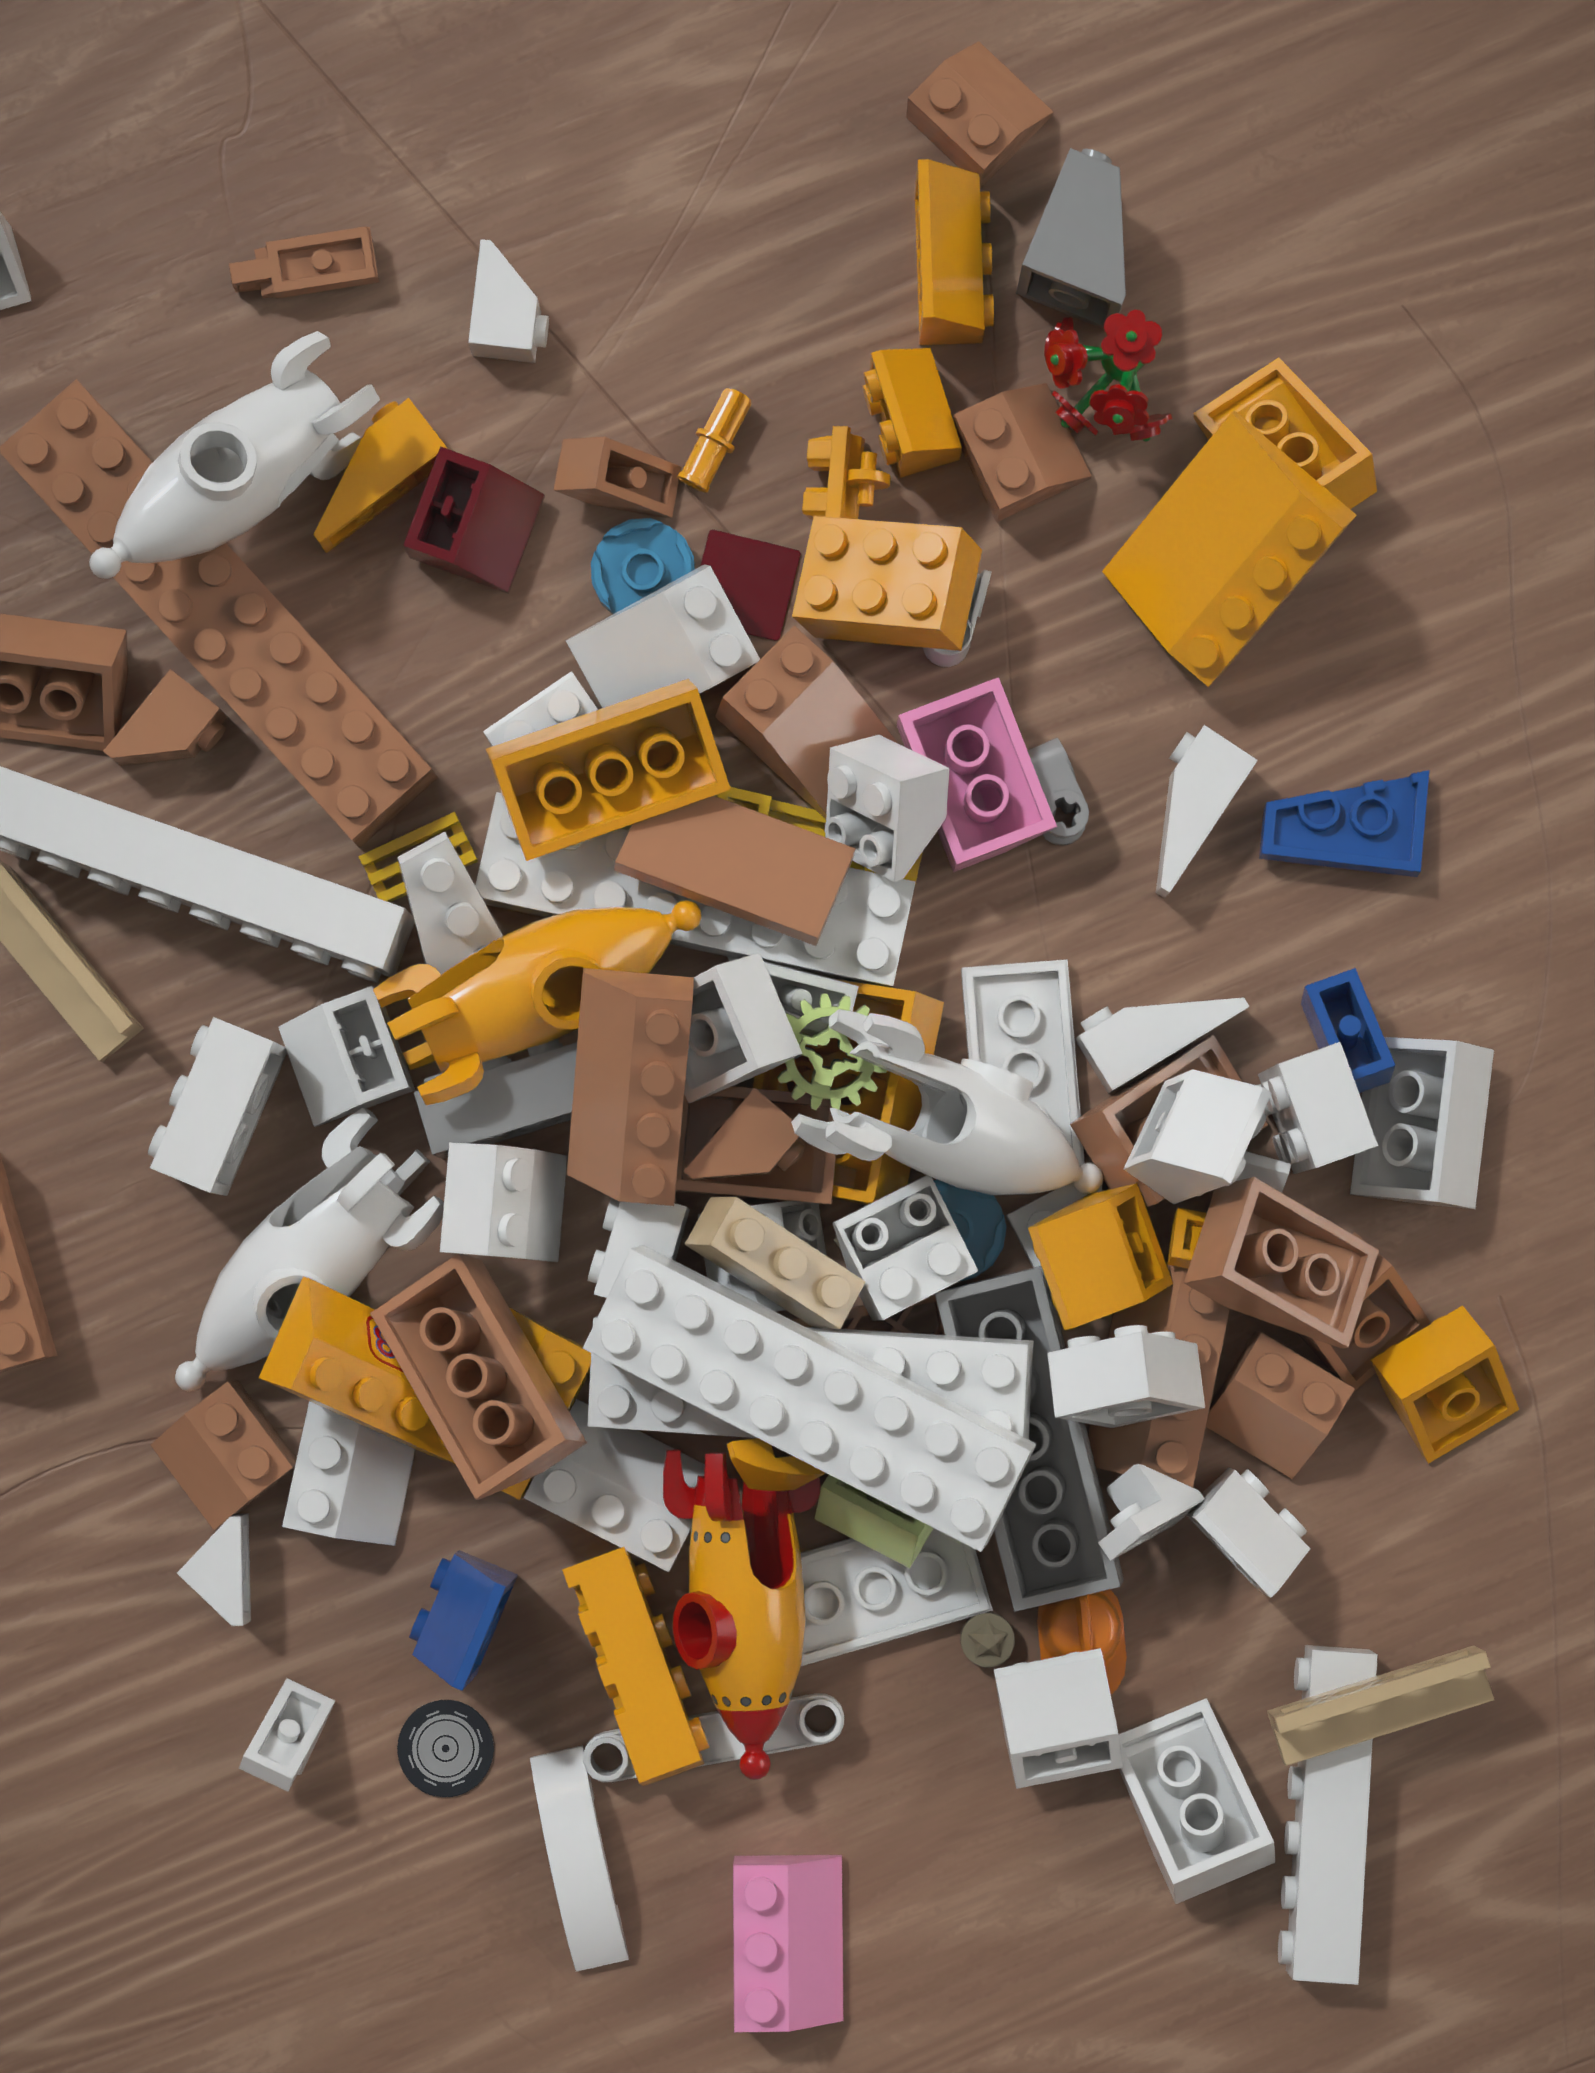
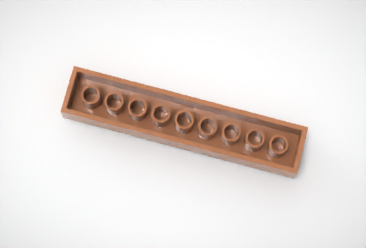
M77 379L0 446V454L91 554L102 547L111 548L113 546L116 525L124 506L145 471L153 463ZM227 543L209 552L173 561L157 563H131L124 561L121 563L120 571L113 578L359 848L438 778L432 768Z

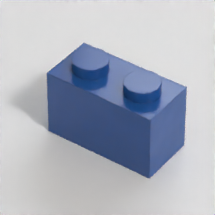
M1356 968L1306 985L1301 1006L1318 1048L1321 1049L1341 1042L1359 1093L1389 1083L1396 1065Z

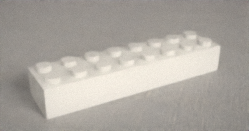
M0 766V851L25 860H29L31 852L39 854L37 861L48 865L53 870L76 878L79 877L81 869L89 871L88 879L97 882L102 887L124 895L129 894L132 886L140 889L138 896L148 900V903L178 913L181 904L191 907L189 914L197 917L199 921L224 930H228L231 922L242 925L240 932L248 935V938L278 948L281 939L292 943L290 950L297 952L299 956L324 965L329 964L331 957L343 960L341 968L348 970L350 974L378 983L381 974L391 977L397 973L415 923L413 916L404 907Z
M496 792L475 885L486 905L548 918L576 909L605 907L644 908L658 911L661 914H669L672 912L674 905L679 901L688 900L696 903L701 909V921L694 930H676L672 934V939L669 943L671 945L737 959L742 958V956L760 953L763 961L831 979L893 988L915 881L903 879L893 882L878 873L849 868L818 944L814 946L614 871L616 858L632 824L526 861L502 795Z
M644 1245L630 1249L583 1346V1349L980 1552L988 1544L1036 1446V1443Z
M594 1317V1318H593V1325H594V1323H595L597 1317ZM806 1327L1029 1440L1034 1341ZM591 1353L587 1427L757 1438Z

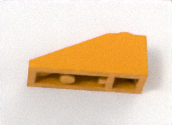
M407 398L401 404L393 401L382 407L372 417L371 421L374 424L366 429L313 534L325 553H328L428 478L440 446L447 449L446 445L410 398Z

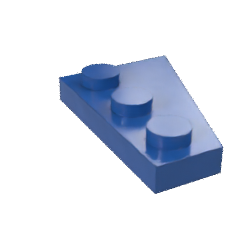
M1430 770L1412 773L1409 777L1383 781L1382 779L1367 782L1359 787L1334 792L1326 790L1267 802L1263 811L1259 859L1418 877L1421 872Z

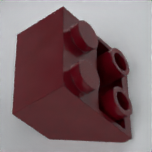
M440 446L403 546L410 559L509 594L545 495L491 464Z

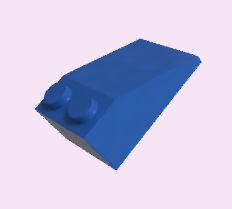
M460 1550L454 1553L451 1561L442 1558L430 1585V1588L439 1591L431 1611L421 1608L409 1635L410 1639L417 1641L412 1655L450 1686L463 1691L479 1671L518 1574Z

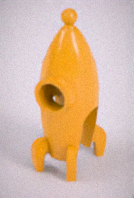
M688 900L679 901L674 905L672 912L669 914H661L658 911L633 907L576 909L532 922L510 932L468 956L443 974H440L435 967L429 964H417L383 981L373 989L381 1008L408 998L407 1000L412 1010L387 1023L395 1041L418 1030L422 1031L427 1041L403 1053L410 1070L436 1061L440 1072H444L417 1087L425 1105L444 1102L476 1088L484 1074L482 1062L548 1043L578 1029L583 968L649 973L664 954L672 939V934L676 930L690 931L699 926L702 918L701 909L696 903Z

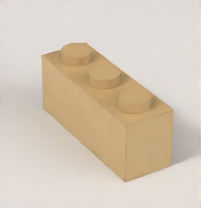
M710 1197L685 1242L686 1246L814 1328L841 1329L866 1282L737 1197Z

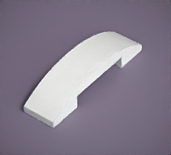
M583 1745L530 1757L549 1864L576 1972L629 1960L619 1908L615 1903L594 1806L595 1797L590 1774L586 1771L583 1763Z

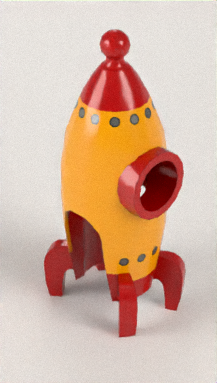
M667 1450L663 1467L662 1495L664 1504L669 1512L677 1518L692 1519L689 1547V1593L684 1594L677 1602L673 1614L675 1644L686 1664L694 1669H700L716 1709L730 1732L744 1745L745 1752L739 1762L741 1773L751 1780H758L765 1777L770 1770L771 1761L769 1755L763 1751V1747L779 1726L786 1711L802 1663L805 1631L804 1584L800 1546L793 1513L808 1511L816 1504L820 1495V1478L818 1477L795 1490L785 1491L750 1489L743 1481L741 1505L737 1478H728L726 1452L705 1454L704 1476H698L696 1486L690 1487L684 1480L680 1450Z

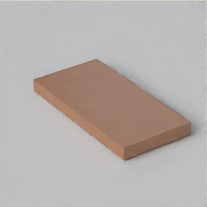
M711 796L632 824L616 858L614 871L817 946L854 859L856 848L719 797Z

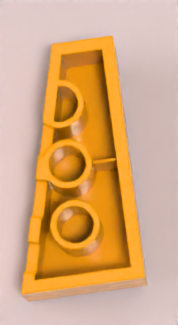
M622 1547L562 1569L568 1588L572 1587L575 1590L579 1600L578 1615L585 1635H587L592 1648L595 1647L598 1655L596 1658L597 1668L609 1699H613L616 1708L614 1715L639 1784L644 1787L705 1764L700 1751L710 1748L700 1718L696 1717L689 1720L682 1699L690 1697L691 1692L681 1665L671 1668L664 1648L673 1645V1641L663 1614L655 1617L652 1615L646 1597L655 1594V1590L645 1563L635 1566L626 1548Z

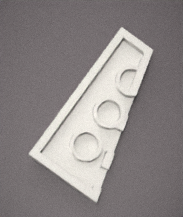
M446 832L397 857L425 964L435 967L440 974H443L468 956L503 936Z

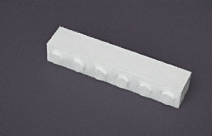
M1305 1645L1304 1658L1297 1657L1295 1661V1690L1302 1691V1699L1375 1677L1378 1654L1369 1649ZM1373 1739L1298 1762V1767L1290 1766L1288 1798L1296 1800L1295 1821H1287L1285 1826V1854H1292L1293 1857L1291 1876H1283L1281 1905L1282 1909H1289L1288 1931L1280 1930L1278 1962L1279 1964H1286V1972L1292 1980L1358 1985Z

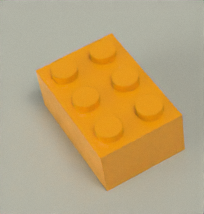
M814 516L792 617L815 638L961 651L982 549L962 527Z

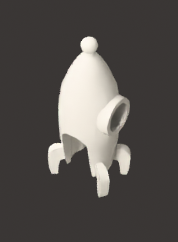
M318 331L306 335L282 349L272 363V383L239 398L202 419L180 435L148 467L124 506L116 525L113 546L111 548L102 547L97 549L91 555L89 563L93 574L102 579H109L115 577L120 571L121 563L124 561L131 563H157L209 552L244 534L274 512L281 505V502L309 474L320 480H327L339 474L351 461L361 441V437L351 432L339 440L333 433L353 424L380 401L372 384L366 385L340 403L331 389L317 375L307 370V367L316 358L331 347L329 337Z
M838 1009L828 1018L830 1029L851 1038L859 1044L850 1054L916 1084L921 1093L922 1107L917 1122L910 1131L859 1112H854L850 1115L836 1108H830L834 1120L832 1122H825L798 1114L791 1122L794 1133L807 1143L827 1153L836 1155L849 1153L866 1161L877 1160L885 1153L898 1162L958 1188L990 1195L1034 1194L1056 1190L1069 1185L1071 1182H1073L1074 1187L1079 1192L1089 1195L1098 1191L1102 1186L1103 1174L1101 1169L1092 1163H1085L1079 1166L1073 1148L1061 1130L1036 1103L1029 1100L1034 1085L1030 1080L980 1061L962 1059L961 1064L924 1053L925 1045L917 1028L908 1022L890 1016L869 1013L866 1016L857 1012Z
M361 1108L329 1133L323 1143L322 1159L328 1168L275 1208L244 1239L220 1272L200 1322L195 1349L196 1357L194 1361H186L179 1365L175 1374L177 1385L187 1392L197 1391L205 1383L206 1373L210 1370L232 1369L267 1357L303 1276L349 1297L374 1268L389 1245L403 1251L413 1250L420 1246L443 1219L444 1202L440 1198L433 1196L421 1208L409 1216L414 1206L399 1195L418 1177L430 1161L417 1149L394 1171L392 1167L395 1164L386 1154L380 1153L376 1156L361 1146L357 1147L365 1134L378 1121L373 1112L365 1108Z

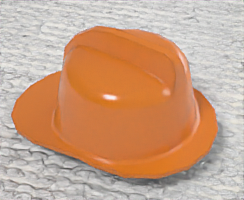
M1109 1589L1039 1606L1037 1626L1040 1659L1043 1660L1072 1652H1084L1101 1648L1110 1694H1113L1125 1676L1127 1659L1123 1614L1118 1598L1113 1591Z

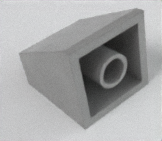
M1070 148L1023 261L1016 294L1104 329L1107 317L1115 313L1120 314L1126 296L1120 168L1112 165L1111 159L1099 151L1083 149L1082 152Z

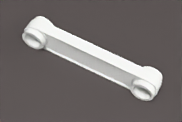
M825 1693L790 1698L779 1726L769 1741H766L763 1751L767 1754L822 1745L835 1740L840 1735L844 1726V1712L841 1704L834 1697ZM816 1705L830 1707L836 1716L834 1725L825 1732L811 1730L804 1720L807 1711L811 1707ZM718 1711L688 1716L689 1720L696 1717L700 1718L710 1747L700 1751L705 1763L700 1766L739 1760L745 1752V1747L730 1732ZM620 1729L601 1732L588 1741L583 1753V1763L586 1771L593 1779L600 1782H616L637 1778ZM603 1743L613 1744L621 1751L623 1762L616 1769L604 1770L595 1763L593 1750Z

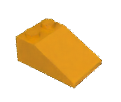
M1279 357L1193 413L1194 420L1209 440L1230 413L1235 410L1349 509H1352L1377 492L1372 453Z

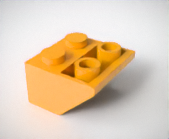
M931 348L887 349L872 352L870 370L863 372L865 385H862L870 415L880 414L882 422H879L881 434L878 435V440L886 465L895 463L899 478L960 460L962 446Z
M1138 1183L1086 1195L1028 1228L1033 1241L1034 1252L1042 1266L1051 1292L1053 1305L1058 1311L1064 1330L1078 1327L1145 1302L1173 1284Z

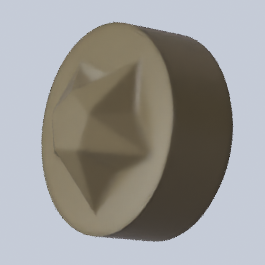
M986 1612L972 1616L965 1622L960 1634V1643L964 1654L972 1663L981 1667H995L1009 1658L1014 1648L1015 1637L1010 1624L1004 1617L994 1612Z

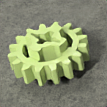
M823 993L820 997V1007L813 1009L810 1003L803 999L800 1001L803 1015L796 1018L794 1015L786 1013L802 1051L800 1055L809 1058L814 1071L810 1083L799 1073L794 1058L785 1062L787 1069L782 1071L777 1078L780 1083H786L791 1080L796 1083L791 1093V1097L794 1100L799 1099L805 1093L810 1094V1107L814 1110H817L821 1105L822 1099H829L831 1107L840 1110L841 1098L848 1096L856 1106L861 1104L858 1093L860 1088L865 1087L873 1092L878 1089L875 1082L870 1078L873 1071L878 1073L887 1072V1070L850 1054L854 1048L847 1036L830 1029L829 1021L825 1029L812 1036L800 1033L808 1023L817 1018L831 1016L838 1009L851 1011L850 996L847 995L841 998L838 1006H831L828 994ZM863 1005L856 1012L868 1016L870 1008ZM830 1038H837L839 1049L845 1052L847 1056L855 1058V1060L843 1058V1060L834 1059L830 1067L823 1066L822 1056L816 1053L814 1049L805 1045L809 1044L817 1047L819 1044L823 1046L829 1043ZM848 1069L860 1072L850 1083L838 1088H830L834 1077Z

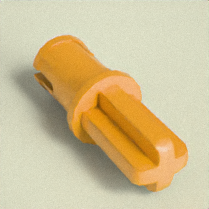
M726 388L723 390L704 429H697L696 436L698 440L685 466L677 476L684 484L700 492L708 493L709 486L726 453H733L735 449L731 443L751 406V400L745 394L735 389Z

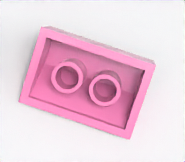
M999 677L898 716L897 728L904 746L950 768L947 815L945 821L938 829V834L953 872L1003 854L1057 827Z
M842 1855L734 1856V2032H791L843 2021Z

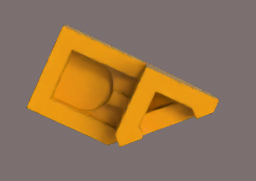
M759 1438L727 1443L730 1459L750 1489L766 1491L795 1490L825 1474V1472L794 1456L775 1458L772 1445Z

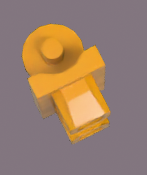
M833 426L832 436L808 440V467L814 471H829L828 488L806 487L803 494L802 512L812 520L814 516L858 519L859 506H873L874 490L890 487V474L876 470L877 453L864 452L865 439L851 434V428L848 426Z

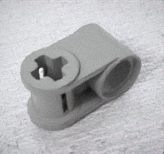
M1055 738L1027 751L1053 817L1058 807H1061L1065 814L1075 813L1071 828H1066L1063 822H1056L1057 827L1042 834L1052 844L1064 846L1074 843L1081 837L1088 822L1089 809L1076 781L1068 755L1060 740Z

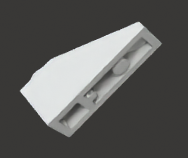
M1205 725L1196 737L1186 732L1169 758L1178 765L1169 777L1156 893L1164 899L1171 892L1258 761Z
M1243 997L1126 1007L1115 1014H1112L1107 1006L1080 1023L1085 1032L1079 1035L1075 1041L1106 1091L1110 1093L1244 1011L1249 1005Z

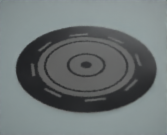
M437 1700L421 1706L408 1717L399 1734L397 1754L403 1773L416 1788L436 1797H454L470 1791L486 1776L493 1760L494 1742L487 1722L474 1708L455 1700Z

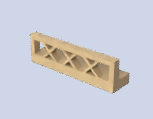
M0 861L1 943L99 1061L104 1062L143 1030V1026L15 871Z
M1473 1645L1267 1710L1283 1763L1288 1766L1493 1701L1494 1697L1485 1669L1490 1668L1486 1651Z

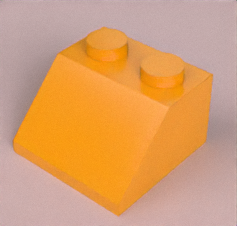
M1463 1305L1447 1315L1437 1318L1430 1325L1405 1340L1390 1346L1383 1353L1371 1359L1386 1396L1428 1464L1520 1410L1495 1345Z

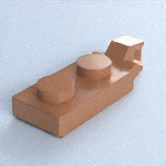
M367 226L265 242L266 247L254 250L256 259L229 263L231 282L235 292L261 290L262 298L275 297L278 299L380 283L370 227Z

